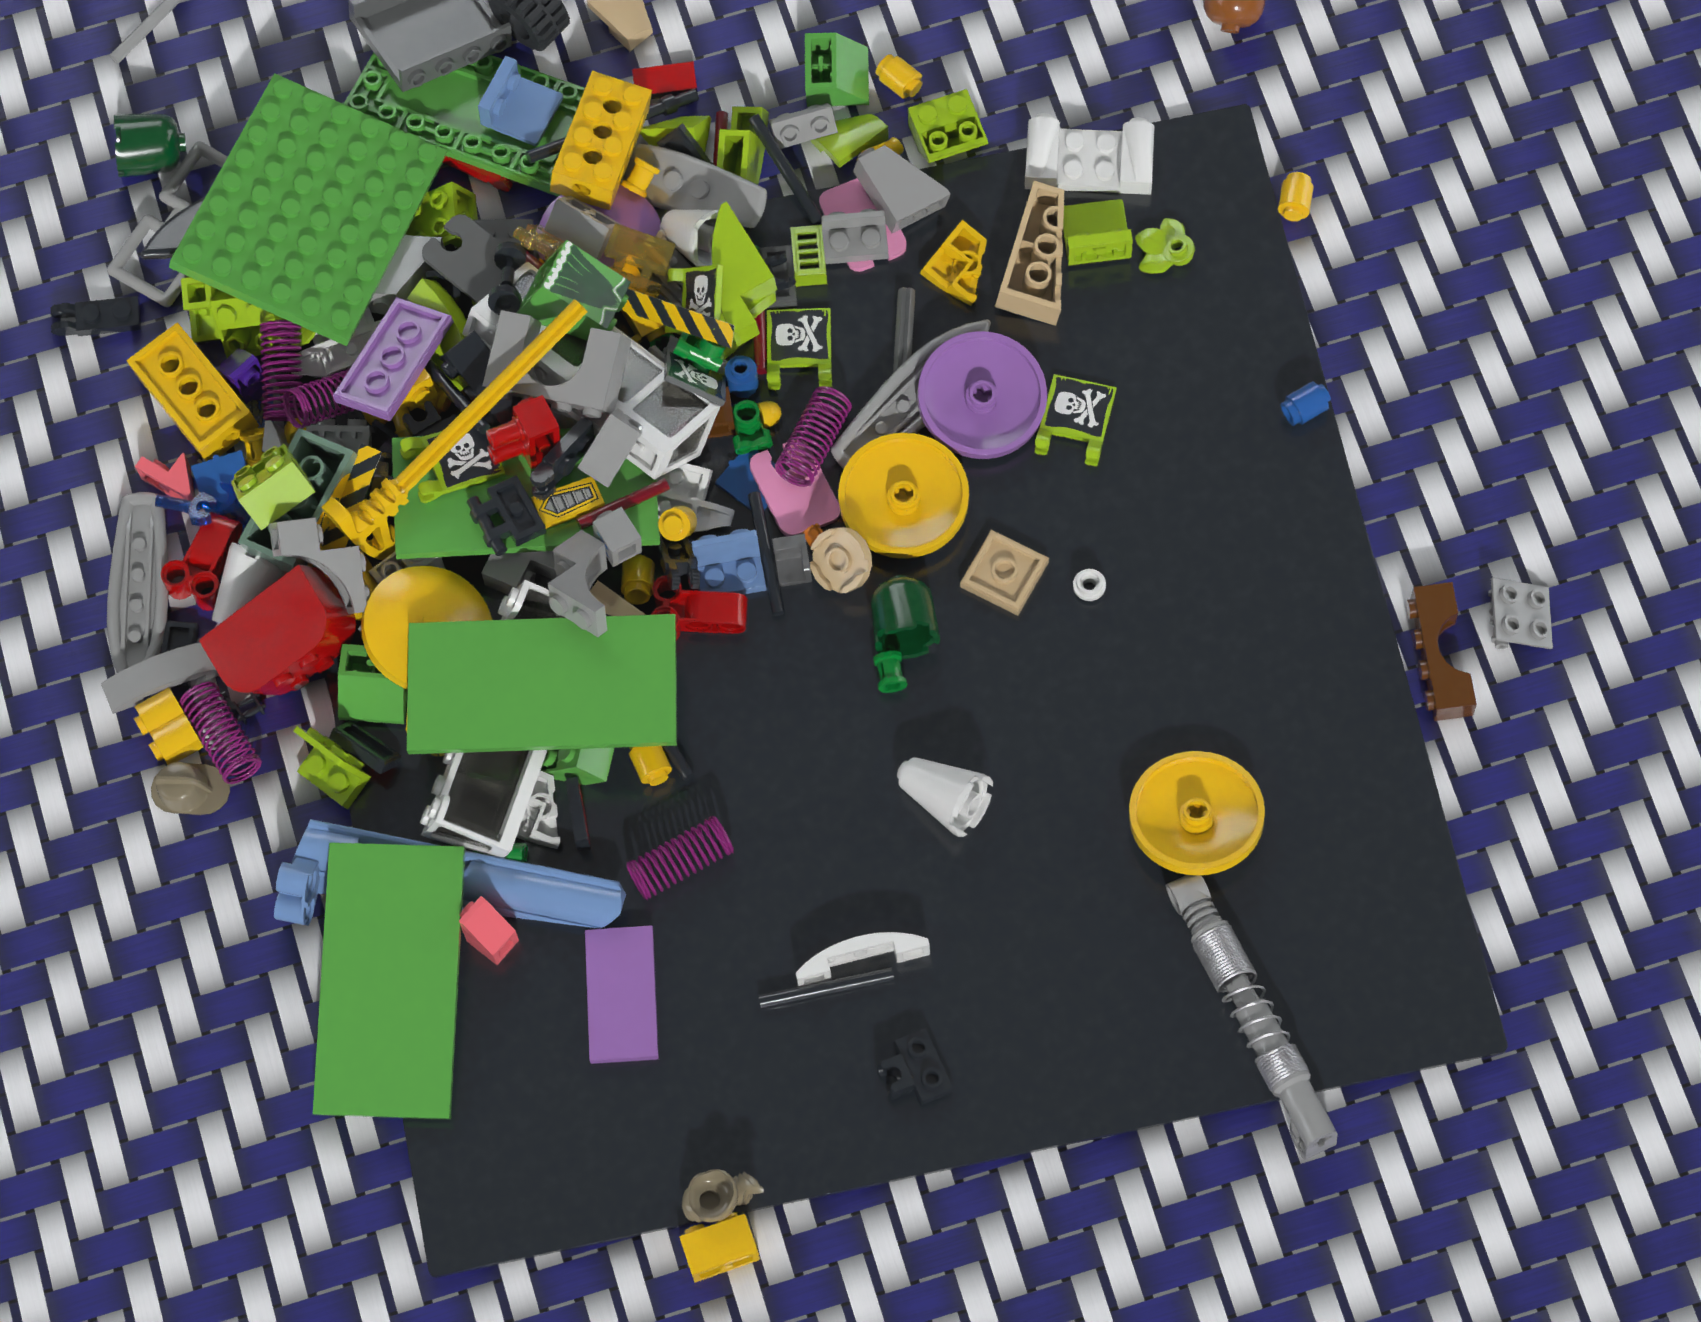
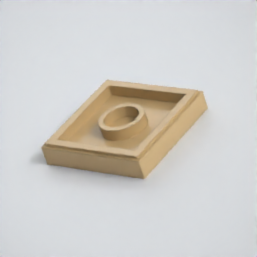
M991 530L961 580L960 587L1018 616L1048 565L1049 558Z

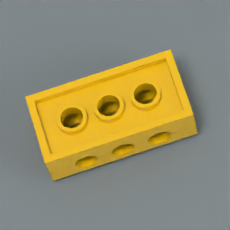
M592 70L553 168L550 192L565 197L572 196L581 202L610 210L649 112L652 90Z
M178 322L126 360L139 380L205 461L213 459L214 455L221 456L240 442L239 434L241 432L259 427L250 410Z

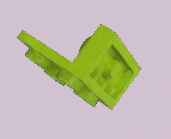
M454 182L427 192L406 235L442 237L444 246L452 244L457 248L461 247L462 240L460 237L447 232L444 229V225L456 215H466L472 220H478L476 194Z
M1122 199L1064 206L1063 234L1068 266L1132 257L1131 229H1127Z
M296 726L293 732L314 747L297 772L341 806L349 809L371 778V776L361 770L365 764L350 753L347 754L341 749V746L314 728L310 727L308 731H305Z

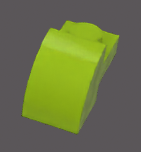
M191 277L181 278L183 310L189 311L193 342L203 343L221 340L209 302L219 290Z

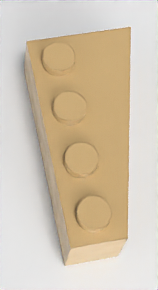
M1038 181L1033 182L995 304L996 308L1055 326L1061 312L1063 189Z

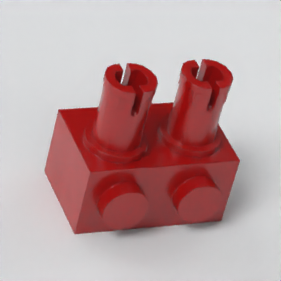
M543 395L536 398L523 399L516 406H513L511 421L486 430V436L490 444L487 446V450L494 465L521 455L525 457L532 470L537 467L542 458L560 441L559 425Z

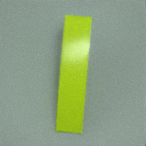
M732 106L731 130L720 129L717 167L758 185L765 147L748 120L752 116L759 114L768 128L769 112L763 107Z
M726 201L721 204L713 232L711 256L712 265H723L721 311L725 322L734 325L733 339L738 347L760 334L756 320L747 307L778 289L773 274Z
M422 278L407 299L410 302L451 315L453 319V324L431 357L442 370L441 364L443 362L439 357L465 338L462 332L467 320L453 298L437 281ZM456 379L451 380L461 392L463 388Z

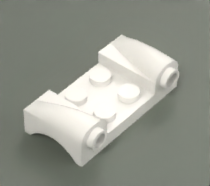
M1047 113L1037 114L1028 121L1025 189H1031L1033 182L1038 181L1063 189L1064 191L1151 195L1155 126L1145 118L1136 117L1123 124V131L1060 129L1059 120L1055 119L1052 115Z

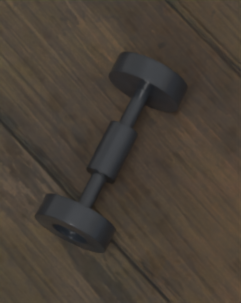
M503 242L496 247L494 253V263L502 270L500 285L493 287L489 292L488 306L498 315H500L501 310L516 313L520 308L521 295L513 287L514 274L518 268L526 263L527 253L524 247L516 242Z

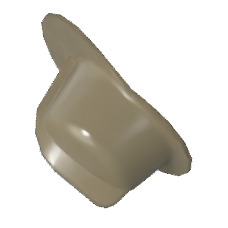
M171 763L158 772L151 785V797L155 805L164 812L173 814H212L222 808L230 794V785L224 782L219 770L214 766L206 764Z

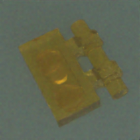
M615 223L604 256L615 259L613 267L609 268L631 282L629 287L636 289L637 292L642 294L649 293L659 296L662 284L650 280L653 273L666 276L676 244ZM625 264L643 269L640 277L624 272Z
M528 224L526 229L518 226L513 233V237L521 241L523 247L530 251L536 250L545 255V260L564 242L545 231V227L542 225Z

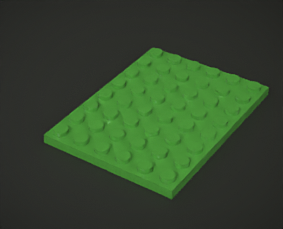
M274 73L172 256L169 268L348 346L446 157L447 150Z

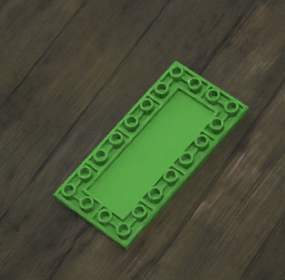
M373 53L344 104L446 149V156L552 195L560 196L550 192L552 171L559 153L530 164L527 160L526 152L566 137L585 88L517 64L518 73L522 78L563 94V100L538 146H533L481 125L478 105L503 59L492 55L480 59L474 64H468L454 70L448 75L428 81L419 87L402 92L381 61Z
M571 428L559 429L560 440ZM408 437L392 438L393 479L415 459L404 460L400 453V441ZM519 455L501 462L505 476L446 493L431 502L422 503L418 497V485L423 481L437 480L433 469H431L408 492L407 499L409 502L405 506L399 505V512L394 516L396 559L495 554L492 547H487L483 540L484 533L479 524L473 522L467 500L473 496H478L482 504L489 501L487 488L516 475L531 500V497H534L532 494V487L534 485L530 480V474L535 470H531L525 457ZM584 456L575 464L572 472L568 476H564L555 485L556 488L590 477L577 468ZM625 459L608 488L597 480L595 482L606 505L656 482V479L654 480L628 459ZM657 496L624 510L641 536L642 546L660 545ZM498 513L490 517L495 527L503 524ZM576 519L550 527L546 529V534L519 546L515 545L511 536L504 539L503 542L508 549L506 553L553 551V549L581 529ZM593 525L583 529L584 532L594 537Z
M676 615L606 616L607 631L599 637L579 628L567 618L409 623L408 754L677 746Z
M329 843L313 1115L451 1120L461 941L459 920L461 919L460 914L463 905L466 850L464 846Z

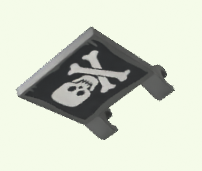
M670 335L668 345L662 351L665 354L664 380L723 407L726 401L725 366L728 361L723 360L718 372L710 370L709 373L699 371L693 366V361L673 353L678 338Z

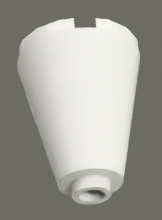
M671 210L667 212L660 224V229H663L666 233L665 237L696 267L712 265L713 232L719 210Z
M232 542L229 547L212 620L217 623L216 626L287 572L257 555L252 557L241 545Z
M916 757L911 758L909 761H904L897 772L899 786L951 833L958 837L967 835L963 831L968 826L975 828L978 825L991 800L992 795L987 793L988 784L993 787V781L983 773Z

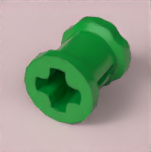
M881 652L873 657L874 665L878 667L880 678L878 690L880 692L893 693L907 687V679L903 677L901 670V652Z

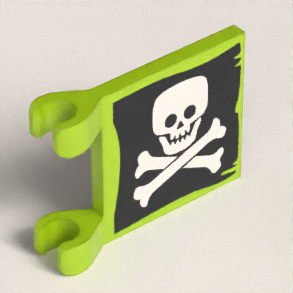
M723 265L668 269L667 282L683 283V308L720 320ZM665 326V333H677L679 335L682 333V331Z
M830 308L767 310V381L769 390H779L781 388L780 368L818 367L819 387H832Z
M1054 374L1045 413L1035 440V453L1047 455L1052 435L1089 442L1086 450L1085 464L1097 466L1117 387Z
M473 427L432 468L437 480L423 481L418 485V497L422 503L431 502L446 493L505 476L502 464L494 465L488 454L487 446L490 444L486 433L480 434ZM442 431L423 437L402 439L400 441L402 458L410 460L417 457Z

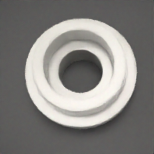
M1085 569L1075 576L1073 589L1080 599L1094 601L1104 594L1106 580L1099 571ZM1091 582L1096 587L1092 590H1087L1084 588V584Z

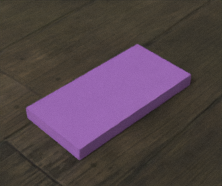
M396 297L333 394L335 402L391 421L453 324L451 315Z
M653 926L585 930L590 1063L659 1059Z

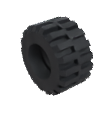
M488 0L489 6L502 25L508 22L511 24L512 36L523 45L536 51H544L570 24L569 14L561 0Z

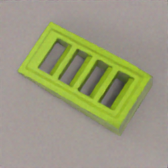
M822 225L790 227L796 287L827 284ZM817 235V238L798 240V236ZM807 245H817V246H818V248L800 249V250H799V246H807ZM818 255V258L800 259L799 256ZM819 264L818 268L800 269V266Z

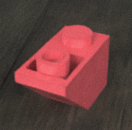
M482 896L475 903L473 901L469 902L462 910L459 924L466 941L498 965L519 941L516 930Z

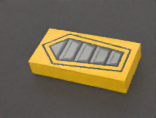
M591 476L556 488V492L547 499H544V501L531 497L532 504L546 529L576 519L605 505L598 486Z

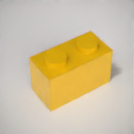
M731 1213L727 1218L718 1221L716 1224L707 1227L704 1224H698L686 1229L685 1234L679 1236L694 1283L760 1260L745 1214L738 1216L737 1213Z

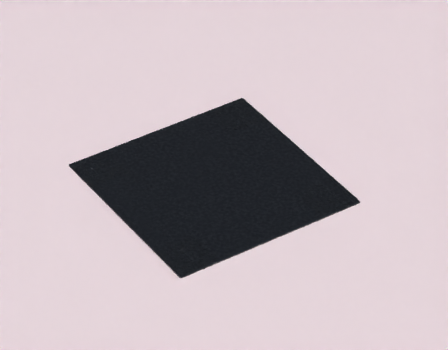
M1242 104L1152 122L1155 128L1151 195L1064 191V206L1122 199L1127 229H1131L1133 242L1131 258L1068 266L1062 230L1061 312L1056 326L995 307L1031 189H1025L1027 148L920 169L947 188L951 195L944 208L901 229L907 243L906 251L903 255L890 261L888 259L873 260L874 267L860 272L850 269L847 263L826 264L827 284L800 287L795 285L797 307L767 309L830 308L831 388L843 393L852 405V409L848 413L847 418H845V422L841 424L842 428L838 430L839 433L835 436L836 439L833 441V445L866 403L893 374L898 290L904 287L915 290L912 355L928 342L949 330L987 319L991 322L989 332L1002 334L1017 341L1033 355L1044 374L1047 398L1054 374L1117 387L1098 465L1091 466L1085 464L1086 450L1089 442L1056 435L1051 436L1047 455L1036 454L1035 440L1040 425L1034 435L1023 446L1001 457L976 459L951 451L957 457L966 473L969 486V504L962 526L944 546L932 553L914 558H892L870 550L872 567L868 579L861 587L847 593L824 589L815 580L811 571L812 582L780 586L785 614L780 616L772 615L768 591L745 594L748 598L746 630L742 633L725 634L681 631L680 637L676 641L677 747L694 771V776L684 781L666 755L672 771L668 774V779L657 786L643 784L629 756L630 748H614L607 781L590 785L580 784L591 850L585 851L577 850L565 781L554 779L555 791L553 795L558 813L556 818L557 833L561 841L557 849L519 838H516L514 843L528 844V857L525 863L619 881L626 893L621 914L607 926L602 927V929L653 926L659 1059L590 1063L585 930L600 928L502 916L516 930L519 941L498 965L468 943L461 929L451 1120L402 1118L427 1266L432 1277L452 1275L698 1223L696 1221H689L686 1218L682 1209V1197L693 1177L708 1170H724L732 1178L734 1176L738 1177L739 1173L745 1172L754 1177L759 1185L763 1187L764 1192L753 1194L748 1204L736 1205L732 1213L742 1214L1281 1100L1273 1095L1261 1075L1257 1063H1255V1059L1258 1056L1254 1049L1246 1047L1249 1040L1245 1032H1238L1241 1025L1237 1017H1230V1014L1237 1009L1233 1000L1222 1002L1223 997L1229 994V992L1222 993L1216 991L1193 948L1191 930H1189L1183 916L1177 913L1170 901L1166 884L1185 876V874L1170 871L1152 861L1140 849L1131 831L1129 803L1137 781L1153 764L1177 753L1204 751L1227 757L1248 771L1260 788L1264 800L1265 817L1261 837L1253 851L1232 868L1219 873L1201 876L1208 887L1211 902H1213L1215 909L1218 911V916L1222 920L1228 921L1229 925H1231L1257 973V979L1253 985H1260L1266 989L1262 999L1273 1002V1015L1281 1017L1280 1028L1290 1034L1288 1043L1296 1045L1311 1074L1310 1083L1316 1093L1498 1055L1507 1050L1506 1036L1331 400L1328 402V410L1302 425L1298 423L1292 426L1285 418L1280 404L1285 401L1286 396L1312 381L1317 385L1323 384L1327 391L1328 388L1249 105ZM1123 128L1112 131H1123ZM836 186L807 191L822 216L824 215L819 205L820 196L826 190ZM792 194L767 199L764 212L756 227L743 228L754 245L764 248L792 245L790 227L812 226L813 224L795 195ZM1165 218L1179 221L1185 228V235L1190 237L1195 245L1192 260L1182 266L1173 264L1163 273H1145L1140 271L1139 265L1147 253L1138 246L1135 240L1136 235L1147 228L1160 229V225ZM962 220L987 239L985 253L982 255L981 276L978 278L975 293L977 298L971 306L949 295L920 274V271ZM816 234L798 236V240L817 238ZM817 245L799 246V250L818 248ZM1183 246L1176 248L1175 251L1180 250ZM679 252L692 267H696L681 252ZM818 255L799 256V258H818ZM819 264L800 266V269L818 268ZM765 309L766 347H767V310ZM616 311L614 318L617 319L615 327L630 338L635 336L622 312ZM371 313L374 322L384 317V315L378 313ZM753 338L725 360L729 361L735 356H747L754 361ZM648 339L638 343L646 350L650 347ZM311 340L308 344L302 345L301 350L283 353H299L315 345L313 340ZM664 343L663 347H659V350L662 352L668 343ZM273 357V361L288 360V359H289V358H274V357ZM274 365V368L289 367V366H288V365ZM818 367L780 368L781 388L779 390L768 389L766 373L758 374L759 385L756 392L751 396L739 398L730 393L732 407L743 400H750L755 403L773 401L781 408L779 422L765 428L770 430L773 446L766 450L769 451L772 457L771 461L775 464L783 451L782 444L789 440L797 422L800 421L799 418L806 409V405L809 403L808 401L812 398L814 390L819 387ZM275 372L276 375L292 374L291 372ZM302 375L301 379L276 380L277 382L298 381L306 384L312 381L315 382V380L323 377ZM638 381L636 385L623 383L622 390L633 392L634 397L645 386ZM278 386V389H290V388H294V387H279V386ZM327 388V394L330 399L331 406L335 410V404L332 400L331 393ZM320 389L325 409L329 413V407L326 402L325 395ZM314 391V397L316 399L319 411L323 415V410L320 405L319 398L316 392ZM308 393V400L312 407L313 414L317 416L312 398ZM827 393L817 394V396H825L836 400L845 409H848L845 402L834 395ZM820 399L824 403L829 404L838 410H843L837 404L829 400ZM452 402L449 409L440 414L441 420L443 421L455 413L459 415L461 411ZM419 408L412 411L409 410L410 415L415 421L422 422L427 418L424 410ZM356 409L352 412L348 411L346 414L342 413L340 416L336 415L335 418L330 417V419H335V425H347L348 419L365 420L362 412ZM814 410L819 415L828 418L832 422H837L834 418H831L823 414L821 411ZM812 416L816 421H819L827 425L829 428H834L833 425L824 422L818 417ZM392 419L385 424L393 432L396 431ZM679 420L664 421L654 427L671 438L676 435ZM809 422L812 426L823 430L825 433L831 434L829 430L824 429L813 422ZM926 426L917 433L936 440ZM805 427L809 432H812L823 439L829 440L826 436L817 433L811 428ZM802 433L807 438L816 441L818 444L825 445L822 441L817 440L808 434ZM736 435L708 438L701 455L687 462V464L713 471L705 501L735 510L731 526L693 532L688 536L691 547L692 541H696L705 535H716L718 537L729 535L738 529L755 530L751 510L715 485V481L729 467V461L735 460L738 456L735 453L732 438ZM803 440V441H805L809 446L813 447L814 449H816V450H818V451H822L819 447H817V446H815V445H812L811 443L807 442L806 440ZM679 445L673 451L671 459L676 460L689 452ZM829 447L830 451L826 453L827 456L823 459L824 462L820 466L839 503V482L844 469L837 463L831 453V447ZM781 463L787 471L790 469L785 463ZM767 507L764 513L775 561L772 539L786 536L780 531L769 507ZM841 512L837 521L821 527L823 532L835 527H846ZM388 516V526H394V517ZM991 530L1049 558L1048 565L1018 616L960 587L961 580ZM370 534L367 539L372 540L373 534ZM350 539L346 547L356 546ZM806 542L810 563L813 561V550H811V547ZM653 545L642 546V552L639 554L650 558L655 563L654 582L657 578L667 575L663 572ZM364 553L373 568L383 561ZM491 554L441 557L446 570L467 580L480 593L488 606L492 620H501L502 615L498 614V610L504 596H508V594L486 586L481 574ZM606 557L607 569L597 577L590 590L598 580L625 599L621 592L623 562L613 567ZM1094 569L1104 576L1106 589L1099 599L1085 601L1075 594L1073 581L1080 571ZM534 572L536 574L534 584L548 589V583L553 579ZM687 574L680 576L682 590L700 591V587L698 589L690 588ZM904 575L921 580L930 589L939 628L940 643L930 645L929 653L925 655L902 659V662H900L903 677L907 679V687L898 692L882 693L878 690V683L880 682L878 667L874 665L873 657L879 653L875 649L871 596L883 582L894 576ZM1091 582L1084 584V588L1087 590H1092L1096 587ZM531 590L527 591L525 599L550 605V598ZM664 591L663 593H661L660 597L664 599H670L674 597L676 593H674L673 591ZM653 595L644 604H632L645 615H651L656 609ZM520 609L514 619L551 618L552 616ZM356 620L355 635L350 645H364L358 628L361 626V620ZM341 654L333 659L334 664L326 670L336 727L351 721L339 720L338 670ZM407 710L405 724L353 721L402 756L396 767L382 774L367 764L362 767L361 770L371 776V778L349 807L353 828L441 846H455L421 835L425 826L420 824L426 806H431L432 801L436 797L435 794L431 793L437 776L439 774L444 775L447 764L443 763L444 756H439V753L438 756L431 754H408ZM341 747V749H342L343 751H345L347 754L350 753V752H348L347 750H345L344 748ZM466 752L462 755L456 774L510 787L521 756L494 752ZM916 757L989 776L993 781V787L988 784L987 793L992 796L987 810L975 828L968 826L963 831L967 833L964 837H958L951 833L899 786L897 772L904 761H909L911 758ZM452 782L448 793L450 802L444 819L484 836L492 837L505 802V797ZM712 815L716 816L731 841L734 853L726 855L713 830L708 825L712 838L723 855V859H720L710 839L701 828L703 836L717 860L716 863L713 862L703 842L694 831L710 866L705 864L696 845L688 836L691 846L703 866V870L698 867L689 848L682 840L686 853L697 871L696 874L693 873L685 856L675 843L690 877L686 876L678 859L669 848L670 854L683 877V881H681L671 862L662 851L664 859L677 884H673L665 867L655 854L658 864L670 884V888L666 887L658 870L649 859L652 869L663 887V892L659 890L651 873L642 862L646 874L657 892V895L652 893L647 881L643 877L651 893V898H648V900L644 899L635 885L626 863H629L632 859L638 862V856H642L645 859V852L651 855L652 848L658 851V845L664 847L665 841L671 844V838H675L678 841V834L684 836L685 830L691 833V827H695L698 830V823L704 825L705 819L708 820ZM438 827L435 830L442 831V833L445 832L446 834L449 833L450 835L453 834V836L456 835L457 837H464V839H471L444 827ZM884 932L907 933L928 938L930 955L897 963L895 953L891 951L830 967L832 980L892 967L894 981L761 1009L759 995L798 987L796 972L812 957L834 944L857 936ZM1254 988L1256 994L1260 997L1263 992L1262 989ZM926 1029L953 1087L952 1094L921 1106L914 1090L910 1094L890 1100L887 1097L891 1085L898 1080L891 1075L879 1077L877 1075V1066L883 1060L897 1055L893 1046L895 1040Z

